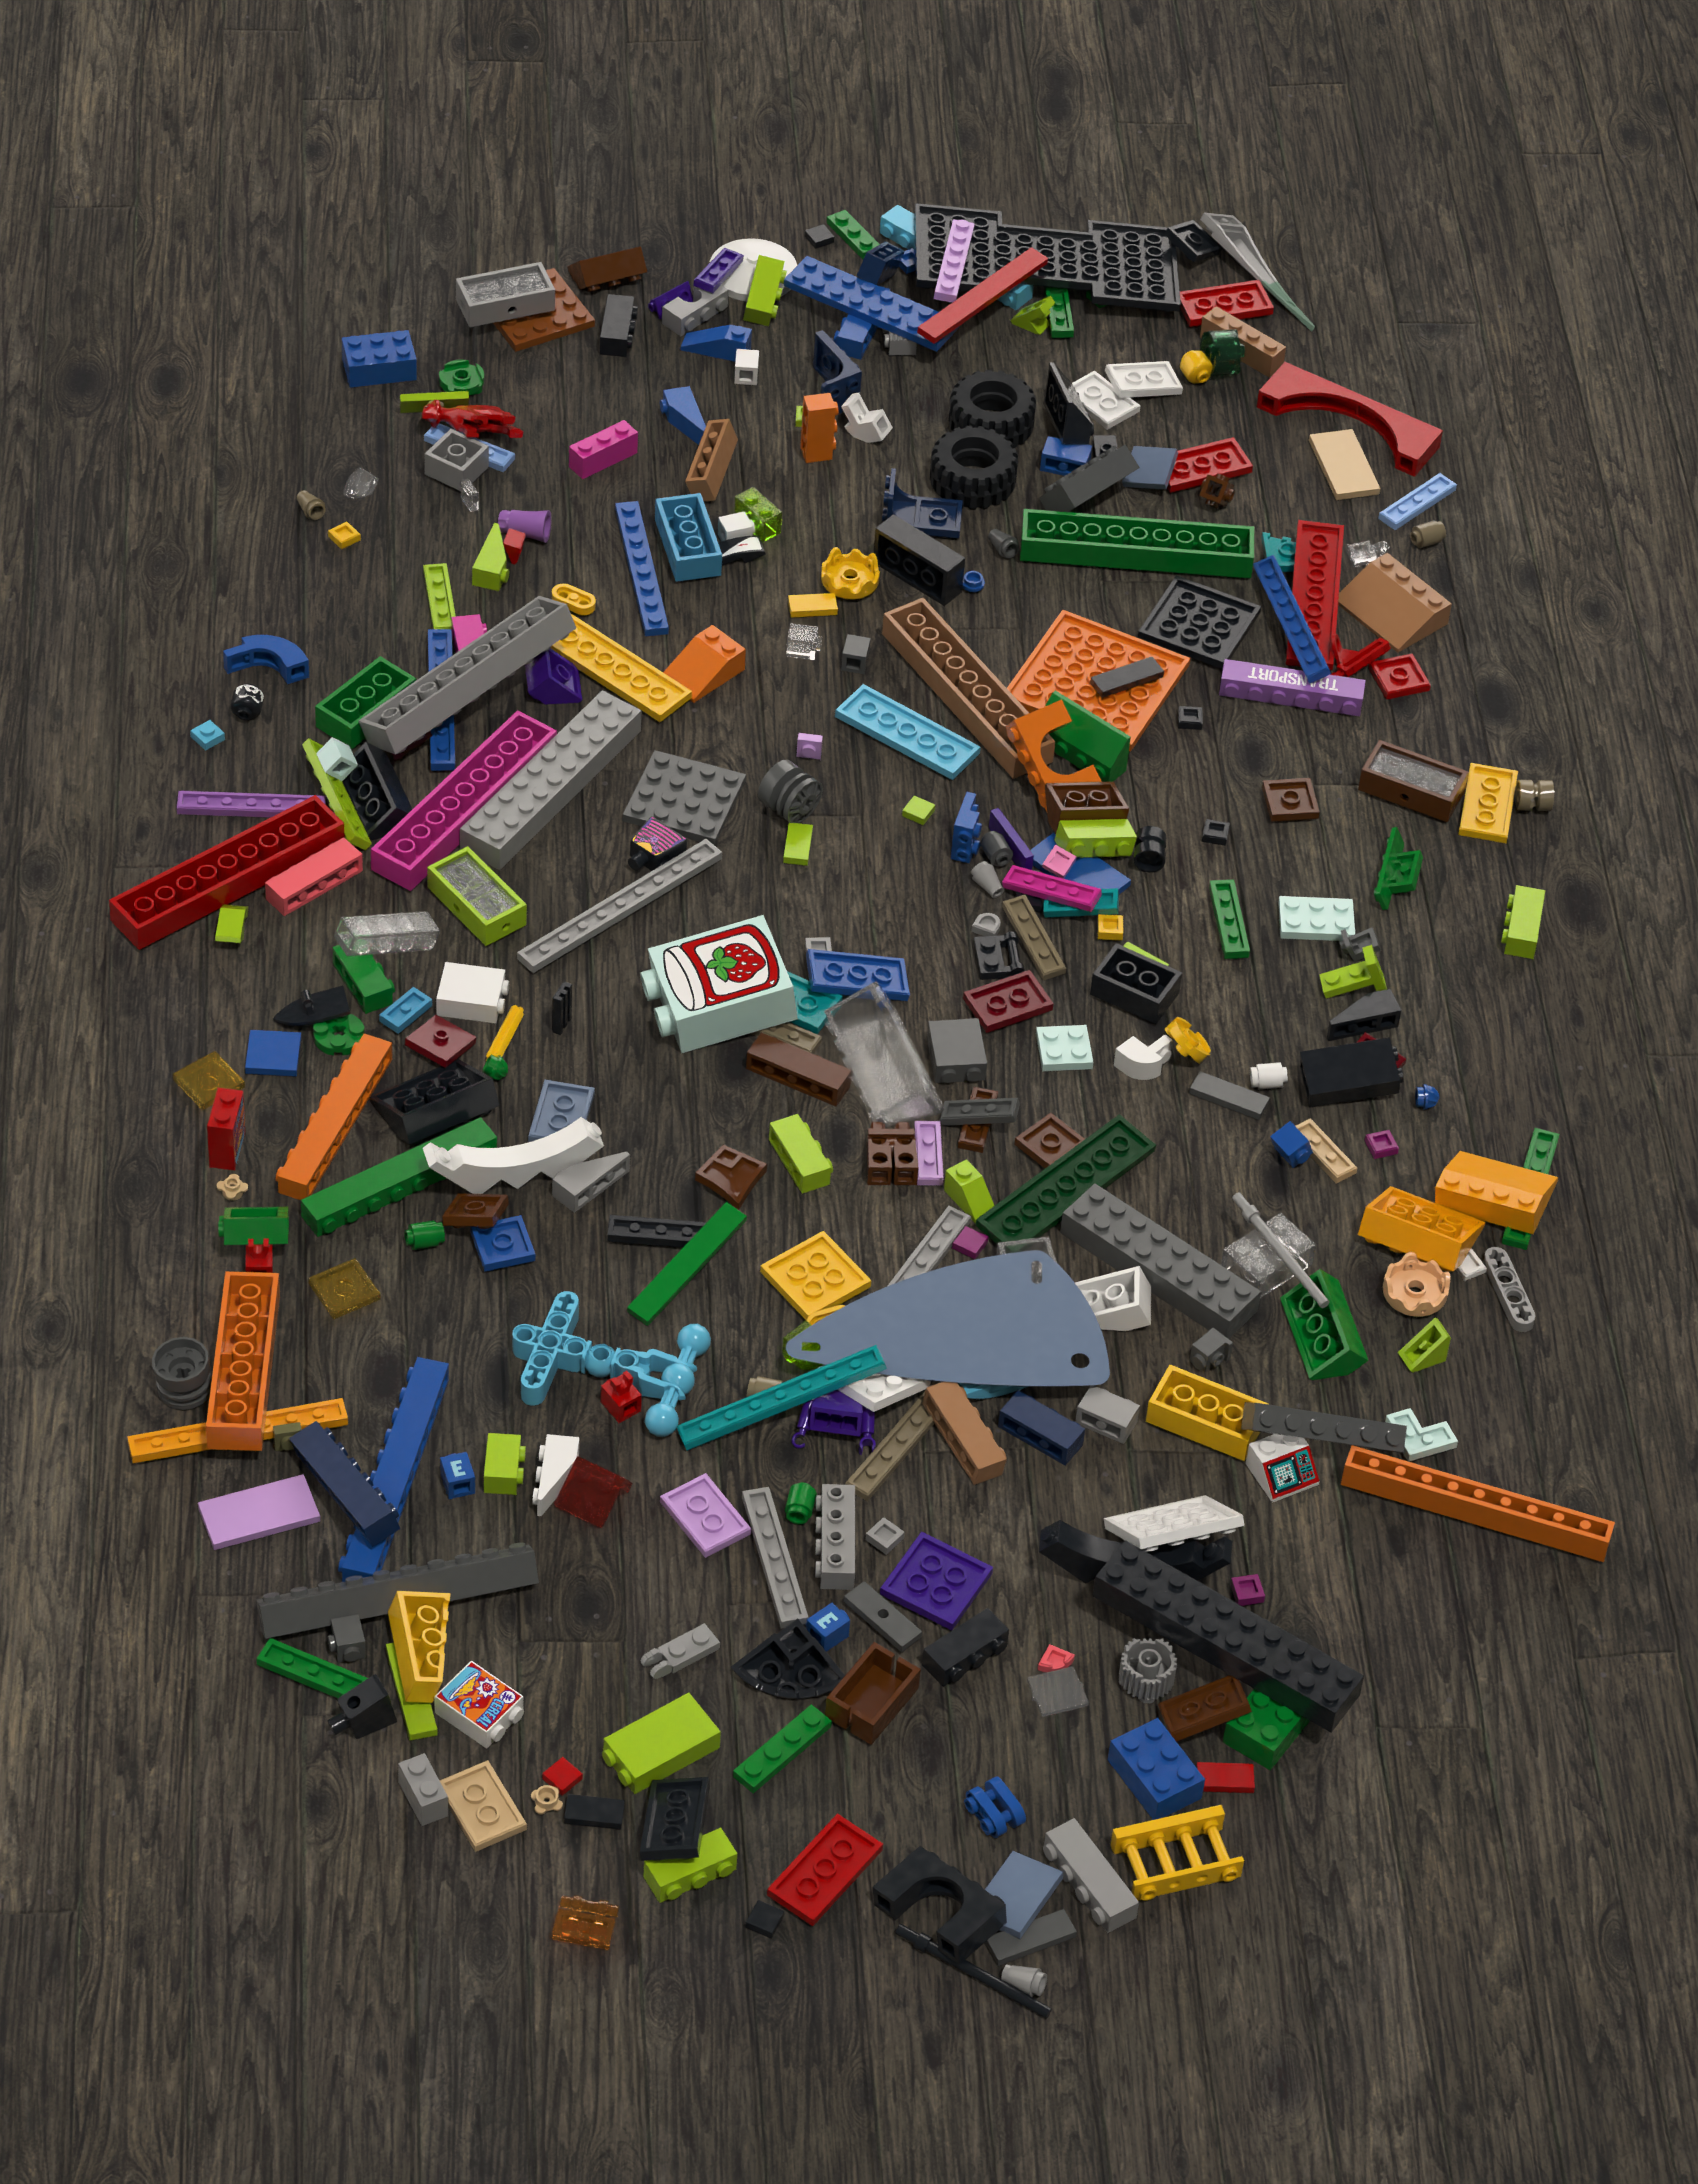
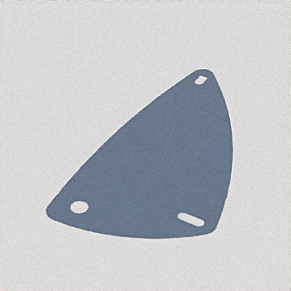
M1038 1250L1008 1253L962 1262L897 1282L831 1313L792 1338L786 1345V1351L792 1358L824 1365L877 1345L887 1369L876 1374L942 1382L1007 1386H1091L1105 1383L1110 1375L1109 1359L1104 1337L1088 1301L1060 1265L1048 1254ZM1034 1261H1039L1042 1264V1282L1039 1284H1035L1031 1280V1264ZM802 1342L818 1343L821 1348L818 1351H802ZM1077 1353L1085 1354L1090 1360L1089 1365L1085 1368L1075 1367L1071 1363L1072 1356Z

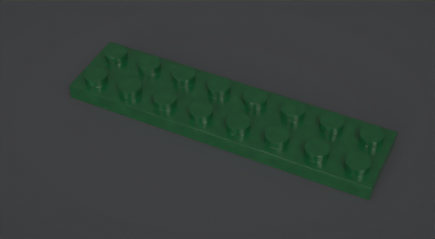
M1119 1114L977 1218L975 1226L1005 1252H1020L1061 1222L1063 1212L1094 1183L1105 1189L1155 1152L1156 1144Z

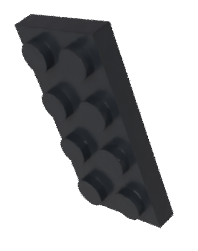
M709 1777L652 1780L640 1847L641 1861L699 1858L710 1790Z

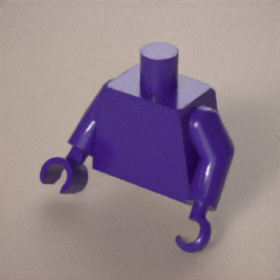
M834 1390L803 1403L797 1428L800 1430L793 1435L792 1445L796 1448L805 1447V1443L797 1445L795 1440L799 1436L804 1437L806 1431L810 1430L861 1436L862 1434L863 1438L860 1440L858 1449L859 1454L862 1455L863 1446L871 1447L872 1453L876 1445L875 1440L871 1437V1435H874L875 1413L839 1390Z

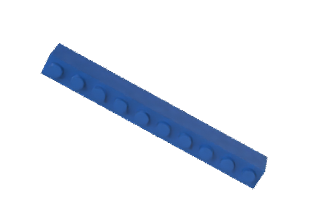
M417 1357L414 1367H409L407 1373L408 1385L401 1389L399 1397L400 1407L394 1409L392 1429L388 1428L385 1434V1449H380L377 1457V1471L373 1470L370 1476L374 1485L372 1486L373 1489L378 1487L386 1498L385 1503L391 1502L399 1514V1517L396 1518L398 1523L449 1381V1363ZM354 1525V1535L349 1534L346 1550L348 1552L346 1556H341L338 1572L342 1573V1582H345V1579L351 1576L370 1577L373 1576L374 1572L382 1570L395 1533L372 1547Z

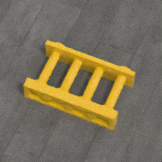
M1222 1805L1113 1829L1110 1844L1114 1854L1127 1853L1137 1880L1133 1881L1132 1894L1137 1900H1151L1159 1895L1221 1881L1230 1882L1241 1877L1244 1859L1242 1856L1229 1858L1219 1833L1222 1830L1225 1817ZM1202 1834L1208 1835L1219 1862L1203 1865L1192 1837ZM1176 1840L1181 1841L1191 1868L1175 1871L1165 1843ZM1149 1846L1154 1847L1164 1874L1148 1877L1137 1849Z

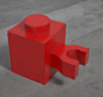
M263 1238V1244H254V1239H248V1245H246V1272L273 1273V1244H269V1238Z
M628 1371L623 1372L622 1375L607 1380L601 1385V1404L618 1423L641 1412L642 1395L632 1384L633 1377Z

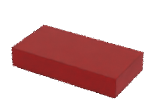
M1197 1762L1196 1768L1205 1778L1203 1792L1254 1793L1253 1764Z

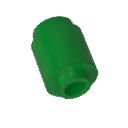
M434 1220L409 1224L408 1230L404 1231L406 1245H411L412 1250L437 1247L439 1243L445 1242L443 1225L441 1222L436 1223Z
M801 1482L790 1487L785 1513L787 1519L794 1524H804L812 1516L817 1493L808 1483Z

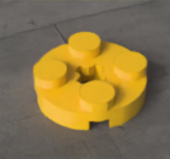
M1176 1017L1165 1028L1166 1033L1178 1043L1176 1049L1184 1057L1190 1055L1200 1064L1210 1055L1211 1049L1199 1032L1195 1034L1189 1029L1192 1026L1183 1018Z

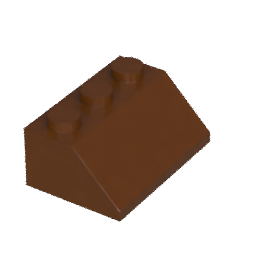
M641 246L581 260L567 266L578 288H587L588 292L601 289L600 285L608 283V287L621 284L620 280L628 278L629 282L642 279V274L647 273Z
M1114 782L1045 784L1048 822L1055 834L1060 820L1127 819L1129 807Z

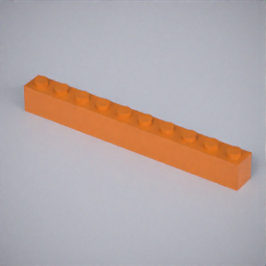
M1351 1445L1341 1485L1601 1562L1605 1560L1615 1524L1613 1521Z

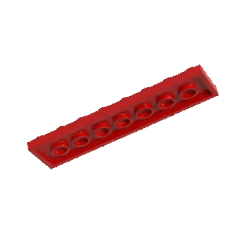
M1298 520L1292 593L1329 670H1333L1332 635L1336 634L1344 525ZM1288 640L1286 665L1301 667Z

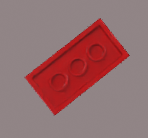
M1260 280L1180 291V309L1190 327L1202 325V317L1216 306L1239 320L1272 315L1274 310Z
M1234 437L1179 450L1167 489L1171 493L1199 486L1208 474L1216 477L1218 473L1228 478L1249 474L1253 471V465Z
M837 1813L767 1889V1896L811 1926H814L882 1852L883 1843Z

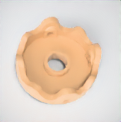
M1408 1252L1399 1262L1391 1263L1388 1266L1383 1282L1384 1297L1391 1307L1405 1315L1414 1317L1432 1315L1438 1312L1447 1301L1450 1273L1443 1272L1435 1260L1426 1263L1420 1262L1414 1252ZM1418 1287L1422 1291L1413 1292L1409 1288Z

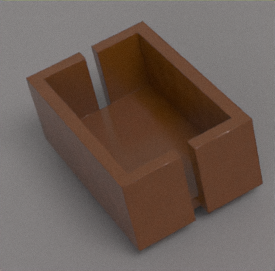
M873 1642L827 1696L825 1716L845 1730L850 1726V1733L872 1745L919 1689L921 1669L899 1657L896 1662L894 1677L892 1674L895 1654Z

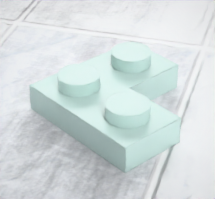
M1411 1408L1386 1415V1423L1407 1426L1403 1454L1408 1462L1457 1448L1458 1440L1446 1421L1422 1428Z

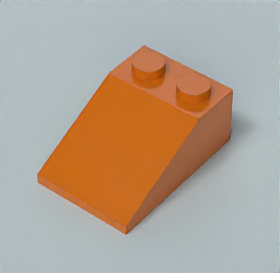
M711 625L697 634L663 673L691 690L692 698L690 701L695 703L745 670L746 649L714 625Z

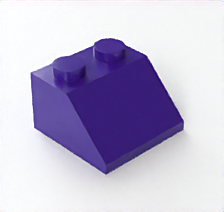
M551 648L546 652L540 653L533 658L531 663L525 665L527 690L532 698L538 699L545 705L579 703L582 701L578 669L573 663Z

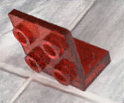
M577 1456L554 1505L602 1528L620 1491L623 1490L628 1493L633 1483Z

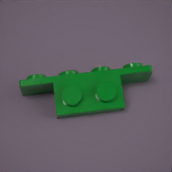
M1397 827L1392 828L1390 837L1387 838L1386 853L1383 854L1382 869L1378 873L1379 880L1377 887L1374 889L1375 900L1380 903L1382 910H1388L1392 894L1415 891L1423 860L1420 850L1403 852L1404 841Z

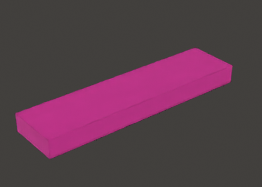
M1012 865L1002 881L1003 888L1092 912L1102 896L1100 888Z

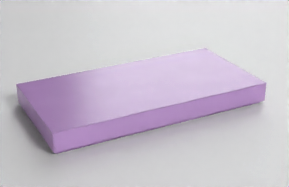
M304 1474L198 1502V1509L214 1550L320 1522V1514Z

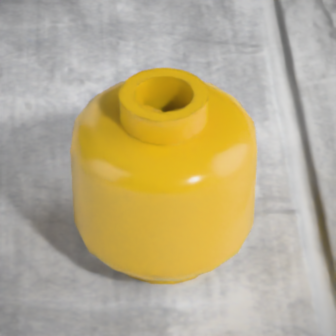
M1191 350L1183 355L1180 369L1189 382L1198 384L1204 383L1210 378L1213 365L1204 352Z

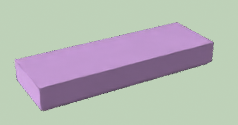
M915 1121L914 1131L919 1167L917 1185L943 1186L940 1121Z

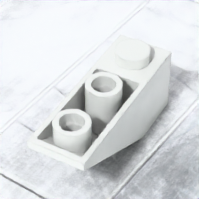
M547 1434L546 1444L540 1445L539 1461H543L542 1467L537 1466L536 1483H540L539 1488H534L533 1504L537 1505V1516H542L576 1476L579 1458V1437Z

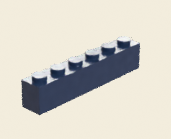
M315 1421L289 1438L299 1459L372 1547L401 1529L396 1520L399 1517L396 1508L391 1502L385 1503L386 1498L378 1487L373 1489L372 1486L374 1485L366 1472L360 1473L361 1469L353 1457L347 1458L348 1453L341 1442L335 1443L336 1439L328 1427L323 1429Z

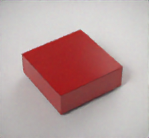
M562 1757L542 1773V1779L550 1786L558 1788L559 1794L563 1796L583 1779V1773Z

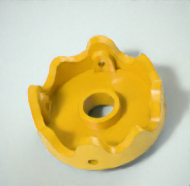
M835 547L831 550L827 560L822 563V584L828 592L835 593V596L839 598L861 599L867 597L876 590L879 584L880 571L878 569L877 556L874 553L865 556L860 550L853 549L848 554H842L841 550ZM847 576H853V577H855V578L849 579V578H846V577H847Z

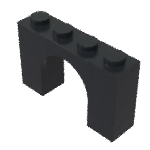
M921 1846L873 1886L874 1906L894 1920L898 1919L917 1901L927 1896L944 1895L957 1900L962 1905L961 1909L936 1932L938 1950L959 1965L1007 1923L1006 1904L1000 1897L993 1896L984 1890L978 1882L971 1881L962 1875L956 1867L949 1866L940 1860L937 1854L929 1852Z

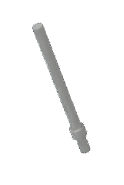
M1240 1192L1236 1193L1232 1200L1241 1209L1245 1220L1254 1225L1321 1308L1327 1307L1329 1300L1261 1219L1257 1208L1254 1205H1250Z

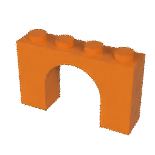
M1062 699L1017 718L1005 726L1007 736L1014 744L1018 759L1024 765L1028 773L1029 782L1035 787L1039 795V802L1046 812V783L1102 782L1094 765L1073 774L1062 775L1052 771L1043 761L1041 742L1044 736L1072 722Z

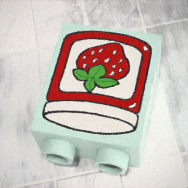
M764 915L648 948L651 969L640 972L643 990L648 1001L660 998L663 1006L654 1008L660 1034L662 1037L674 1034L681 1053L797 1020L793 985Z

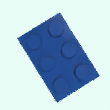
M409 330L342 337V360L350 388L417 380V359Z
M1159 1718L1111 1740L1108 1754L1109 1763L1153 1820L1164 1818L1202 1799L1205 1778Z

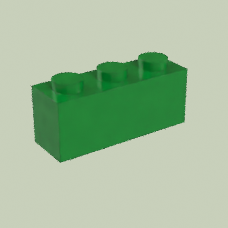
M361 938L332 947L333 965L365 1014L393 1004L394 984L391 979L385 977L380 962L376 963L371 948L365 946Z

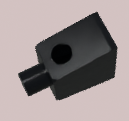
M376 1674L339 1697L337 1702L341 1713L327 1720L334 1735L349 1728L356 1739H360L397 1722L389 1694Z

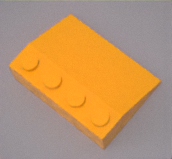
M1459 1151L1444 1168L1435 1187V1203L1482 1221L1534 1234L1558 1182V1177Z
M1390 1186L1365 1207L1358 1235L1365 1237L1367 1242L1388 1246L1391 1251L1396 1253L1414 1252L1420 1262L1435 1260L1441 1270L1454 1272L1465 1260L1486 1222Z

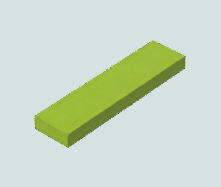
M447 563L423 565L433 629H452L451 617H456Z
M394 1643L386 1644V1653L409 1740L437 1736L438 1730L431 1703L405 1701Z

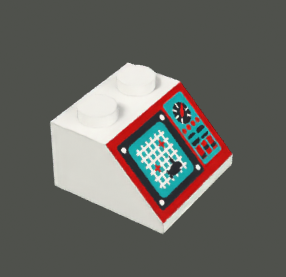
M1273 1434L1249 1444L1245 1464L1272 1503L1319 1485L1320 1481L1309 1444L1304 1438Z

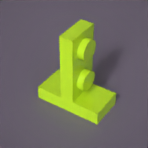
M1372 945L1362 947L1365 961L1319 974L1326 999L1373 984L1376 991L1387 990L1385 977Z

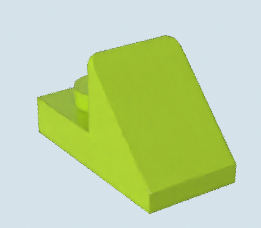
M1051 296L1022 308L1010 321L1013 325L1041 335L1049 326V320L1046 316L1050 314L1049 309L1055 304V301Z

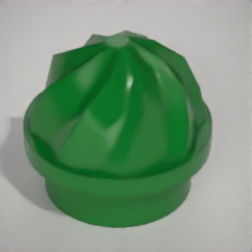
M491 1054L482 1072L493 1079L500 1080L508 1074V1065L502 1056L498 1055L496 1057Z

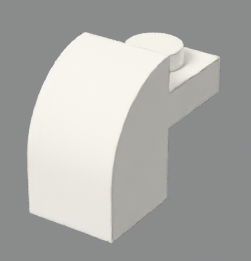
M859 393L851 394L841 406L849 420L844 427L854 438L867 443L882 441L893 428L884 410L869 411Z
M1163 1035L1147 1047L1132 1036L1116 1048L1114 1066L1134 1079H1154L1161 1075L1162 1064L1166 1063L1171 1057L1172 1039L1167 1035Z

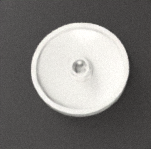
M740 239L729 242L718 248L710 259L711 262L723 248H728L744 255L743 262L721 285L728 289L729 297L746 302L759 255L785 261L783 270L787 271L786 276L797 266L795 258L787 249L774 242L762 239ZM779 284V287L783 288L781 296L791 290L785 287L784 284Z

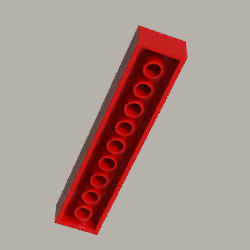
M314 795L110 899V921L140 950L218 910L223 905H227L264 886L265 882L270 878L302 862L310 855L328 847L331 843H335L343 837L345 838L344 822Z

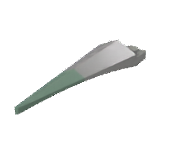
M1204 213L1200 220L1207 226L1206 229L1212 233L1211 236L1256 280H1260L1262 286L1312 332L1315 326L1278 283L1260 255L1247 228L1233 215Z

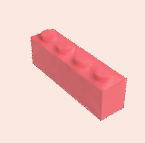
M343 837L265 882L266 900L283 916H286L362 872V853Z

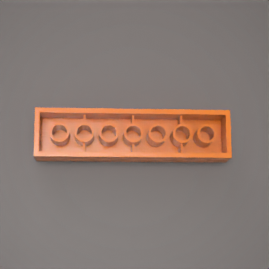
M225 1271L206 1421L207 1449L262 1451L280 1300L279 1273Z

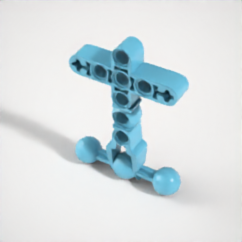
M570 1291L561 1292L555 1297L542 1328L529 1324H521L514 1328L512 1333L513 1353L517 1358L528 1361L521 1376V1398L525 1404L535 1406L544 1401L558 1368L571 1372L581 1371L583 1374L587 1370L595 1377L602 1378L610 1375V1379L622 1375L623 1372L628 1371L633 1377L632 1384L642 1396L661 1399L660 1403L648 1409L644 1420L649 1432L657 1437L668 1436L676 1430L679 1422L678 1414L675 1411L678 1400H685V1395L692 1390L695 1383L693 1373L697 1371V1367L693 1364L696 1357L705 1354L711 1343L710 1334L705 1327L699 1324H689L680 1330L677 1337V1343L681 1350L678 1358L656 1349L639 1352L617 1348L614 1351L612 1347L606 1344L592 1346V1341L588 1340L586 1342L583 1338L572 1335L579 1319V1299L575 1293ZM650 1372H663L661 1380L649 1376Z

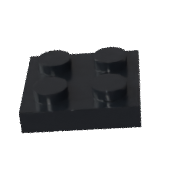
M1194 220L1168 227L1164 233L1170 239V242L1177 246L1193 262L1219 255L1223 249Z

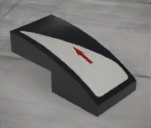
M760 536L737 537L718 543L722 553V566L740 558L743 559L744 563L766 555Z

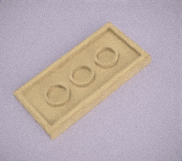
M1353 429L1310 434L1309 442L1336 500L1380 494L1379 484Z

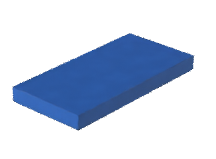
M1052 833L1030 851L1034 855V867L1044 874L1058 877L1042 868L1047 856L1053 847L1057 845L1055 842L1056 834ZM1076 857L1075 863L1064 878L1100 889L1118 888L1119 894L1131 884L1129 878L1098 857Z
M815 949L807 950L806 960L811 992L908 1001L909 986L903 958Z

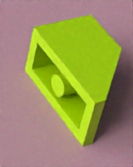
M967 1159L946 1170L944 1191L976 1223L977 1218L995 1206L983 1176Z

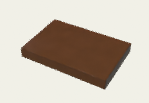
M1231 1675L1158 1703L1167 1729L1175 1741L1252 1712L1240 1681Z

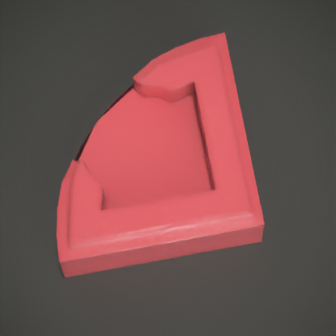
M1049 1644L1038 1664V1670L1047 1673L1062 1671L1073 1663L1075 1654Z

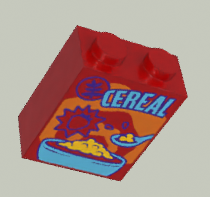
M218 1087L207 1124L209 1167L235 1171L246 1132L244 1091Z

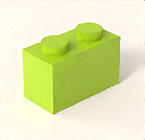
M488 1433L484 1470V1493L517 1495V1485L523 1484L524 1468H519L520 1462L525 1463L526 1446H521V1435Z

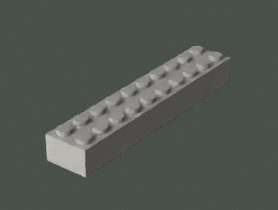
M542 596L536 597L361 718L358 722L367 742L393 754L405 751L408 745L422 739L428 731L442 725L443 721L451 715L458 714L461 708L478 700L481 694L495 688L501 680L515 674L516 670L523 665L531 663L534 657L548 651L557 641L567 638L569 633L576 629L567 604Z
M602 690L460 828V850L468 846L483 862L498 870L502 869L641 731L642 710Z

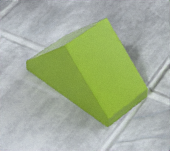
M1434 1318L1398 1351V1354L1409 1370L1414 1373L1445 1362L1451 1337L1438 1318Z

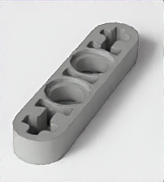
M1499 1247L1488 1248L1485 1252L1483 1264L1487 1268L1488 1277L1511 1326L1519 1332L1530 1331L1534 1325L1535 1312L1507 1252ZM1506 1276L1511 1279V1282L1503 1283L1499 1281L1498 1277ZM1516 1296L1521 1301L1513 1303L1509 1301L1507 1297Z

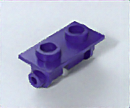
M689 281L650 300L648 304L649 310L657 312L659 319H662V307L675 298L679 297L684 301L693 302Z

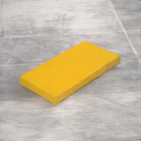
M1470 763L1458 835L1507 843L1518 771Z

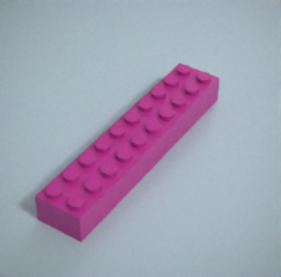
M517 710L371 848V870L409 891L415 888L427 876L428 866L447 857L460 844V828L557 735V730Z

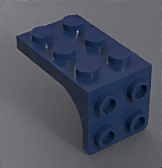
M821 330L815 333L813 368L826 381L821 385V394L831 393L833 402L838 404V414L844 412L841 406L851 394H860L862 371L847 356L846 352L839 348L833 338Z
M891 468V476L886 475L885 489H889V491H884L883 505L888 508H883L882 522L894 514L929 536L959 538L963 500L909 495L898 487L895 479L896 468Z

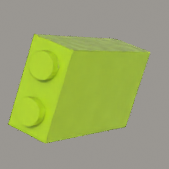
M687 1693L605 1737L602 1757L609 1767L613 1766L616 1770L620 1782L625 1787L628 1786L634 1794H637L651 1786L652 1780L664 1779L719 1749L721 1731L692 1695Z

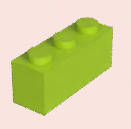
M762 255L758 256L745 308L744 321L769 326L771 318H776L778 306L774 304L775 300L780 301L783 288H780L779 284H784L787 271L783 270L785 261Z
M1128 819L1060 820L1055 842L1057 846L1076 857L1132 856L1137 836Z
M1516 885L1514 895L1509 894L1507 909H1511V912H1506L1504 926H1508V929L1503 930L1501 943L1506 944L1504 954L1534 959L1545 890Z
M798 1114L771 1122L769 1141L801 1193L830 1185L831 1173H833L832 1163L829 1158L824 1157L820 1143L811 1136L808 1124L806 1122L803 1123Z
M722 1828L702 1835L699 1858L644 1861L643 1877L659 1903L668 1899L673 1900L686 1891L703 1887L711 1880L730 1875L737 1867V1852Z

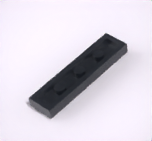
M610 1215L607 1241L684 1247L707 1222Z

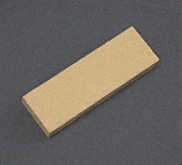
M1311 1118L1296 1125V1128L1310 1142L1313 1151L1310 1157L1336 1184L1356 1174L1357 1167Z

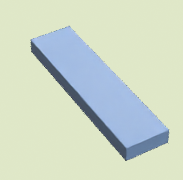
M439 423L436 428L431 427L425 433L424 441L434 445L452 428ZM470 437L489 446V467L504 472L515 460V453L475 437Z
M1439 473L1381 511L1378 519L1392 529L1397 530L1456 491L1457 484Z

